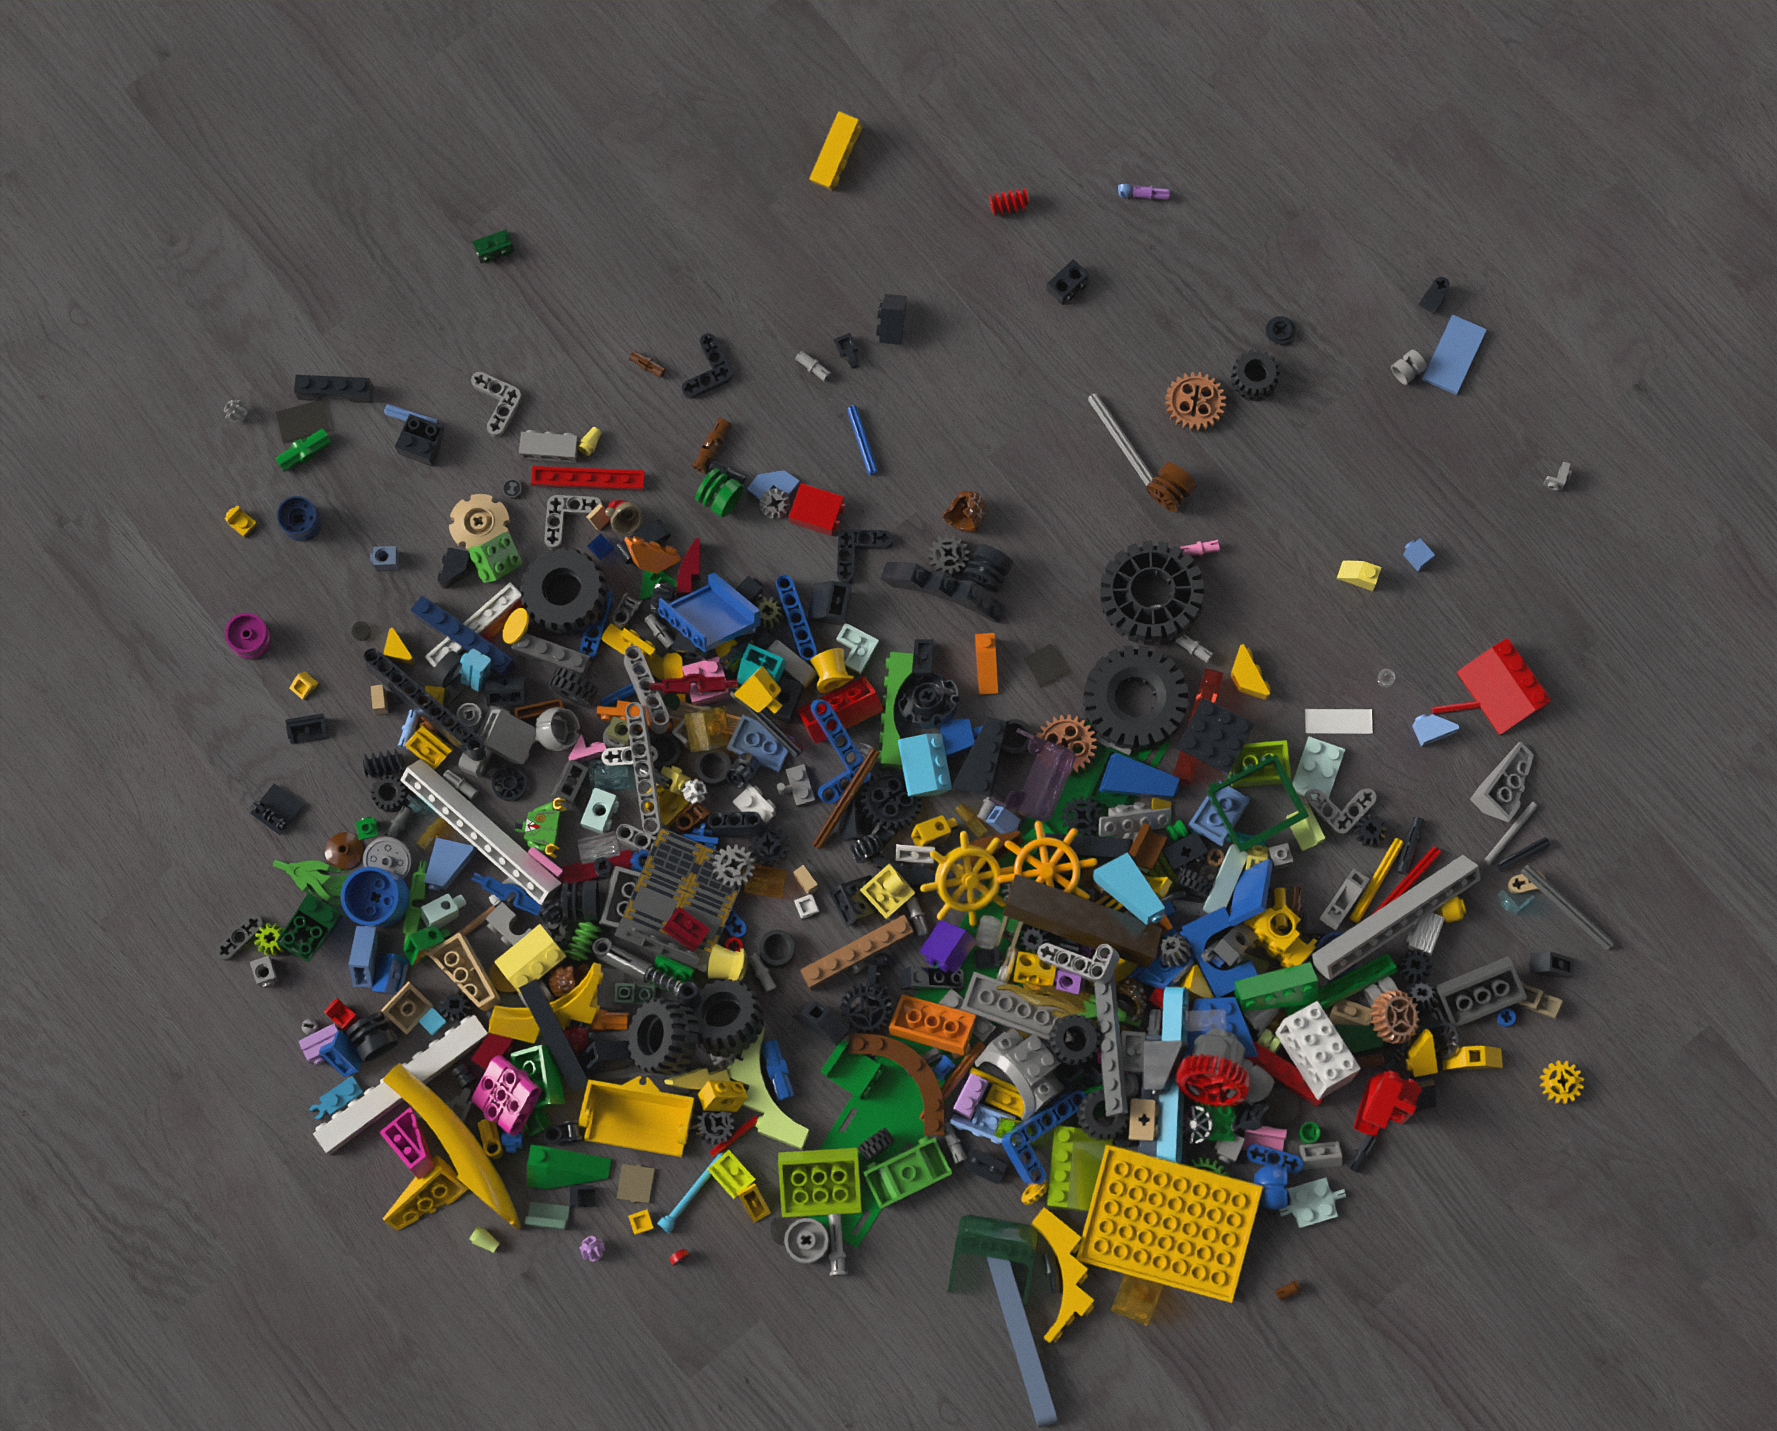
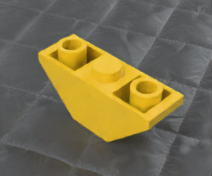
M1242 644L1240 645L1231 677L1239 692L1266 700L1270 696L1271 688L1267 681H1263L1260 667L1254 664L1251 650L1249 648L1246 649L1245 645Z
M1461 1047L1455 1053L1456 1056L1449 1058V1060H1442L1443 1071L1503 1068L1501 1048Z

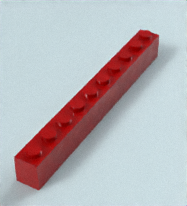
M1155 988L1147 1004L1157 1010H1161L1163 1013L1165 990ZM1188 1001V1024H1189L1190 1017H1191V1013H1192L1193 1006H1194V1005H1193L1192 1003H1190L1189 1001ZM1253 1041L1258 1056L1244 1058L1252 1061L1253 1066L1258 1065L1274 1079L1273 1081L1316 1107L1320 1104L1323 1098L1317 1100L1297 1067Z

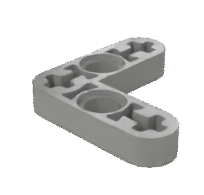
M476 372L471 378L473 387L484 394L500 400L487 424L489 434L495 438L500 437L504 434L522 400L521 392L518 388L488 374ZM481 378H483L484 383H479V385H477L476 380H480ZM494 385L502 387L498 393H493L491 389ZM516 393L517 398H512L510 402L509 395ZM508 408L510 412L507 416L503 417L499 414L501 409ZM496 418L501 420L498 425L500 430L493 432L492 426H497L498 420Z
M551 496L547 502L544 537L546 546L549 549L556 550L562 545L565 515L588 516L593 511L590 506L594 502L597 506L599 504L602 505L600 499L588 496ZM555 501H559V504H561L557 506L558 514L554 513L555 509L552 505L555 504ZM573 501L580 503V507L577 510L570 508V504ZM558 518L560 524L557 527H552L550 525L551 519ZM552 531L555 532L556 540H558L554 544H551L549 541L552 540Z
M1368 788L1360 790L1341 811L1319 789L1308 790L1305 793L1304 800L1335 833L1343 834L1348 832L1375 803L1376 793ZM1369 793L1370 795L1368 798L1370 799V801H1364L1362 804H1359L1358 802H1361L1365 798L1363 794ZM1311 794H1317L1316 799L1319 802L1324 801L1325 803L1320 805L1317 801H1311ZM1325 806H1329L1332 809V814L1329 817L1323 814ZM1351 806L1358 808V814L1355 817L1349 813ZM1346 818L1350 819V820H1346V821L1344 822V824H1343L1344 829H1343V828L1338 829V826H1339L1338 821H1339V822L1344 821Z

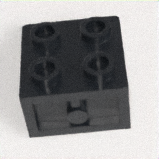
M871 875L840 884L830 893L846 928L853 926L861 918L879 913L878 909L860 890L872 879Z

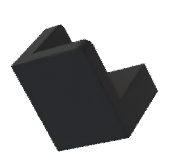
M571 1185L570 1206L572 1208L595 1207L596 1187L594 1185Z

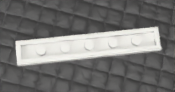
M510 582L463 624L478 635H481L517 604L523 596ZM446 638L429 652L425 658L435 668L437 663L447 653L455 651L459 654L464 649L449 638Z

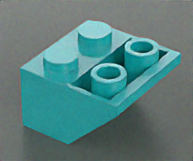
M748 644L740 663L737 683L742 685L763 666L778 684L787 662L782 657Z

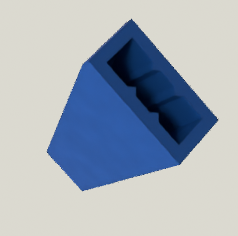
M1115 753L1110 757L1099 791L1102 793L1169 799L1177 795L1180 788L1178 784L1180 778Z

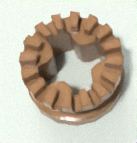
M1211 849L1207 854L1206 861L1211 867H1219L1224 861V855L1219 849ZM1214 853L1221 858L1218 859V863L1210 859Z

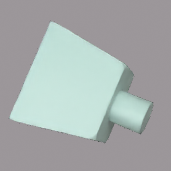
M446 894L421 907V918L427 927L436 925L440 929L458 917V909L465 906L466 901L461 894L453 899L449 894Z

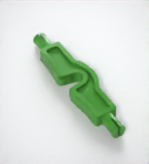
M420 860L418 872L413 874L411 890L409 891L410 900L405 912L403 933L406 934L404 946L408 936L419 929L421 908L413 907L412 904L414 901H424L426 899L427 885L424 881L427 861Z

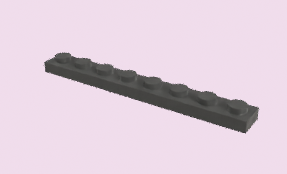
M1103 970L1097 973V977L1102 974ZM1114 973L1106 984L1094 982L1098 1029L1100 1032L1099 1040L1106 1116L1111 1118L1127 1113Z

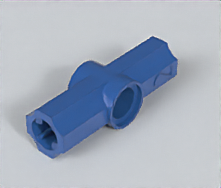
M777 1039L761 1044V1049L767 1063L766 1068L770 1081L773 1082L778 1101L794 1097V1091L788 1077L790 1075L785 1059L782 1058Z

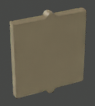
M622 1164L617 1199L628 1200L632 1203H649L655 1169L641 1167L639 1164L637 1166Z

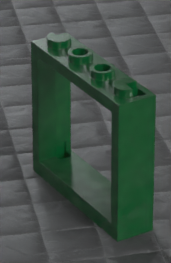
M1269 753L1261 757V762L1254 766L1252 762L1242 767L1243 772L1237 775L1235 771L1225 776L1226 781L1221 784L1219 781L1208 785L1209 790L1205 791L1238 853L1309 817L1276 754L1271 757ZM1272 763L1298 813L1240 843L1214 793Z

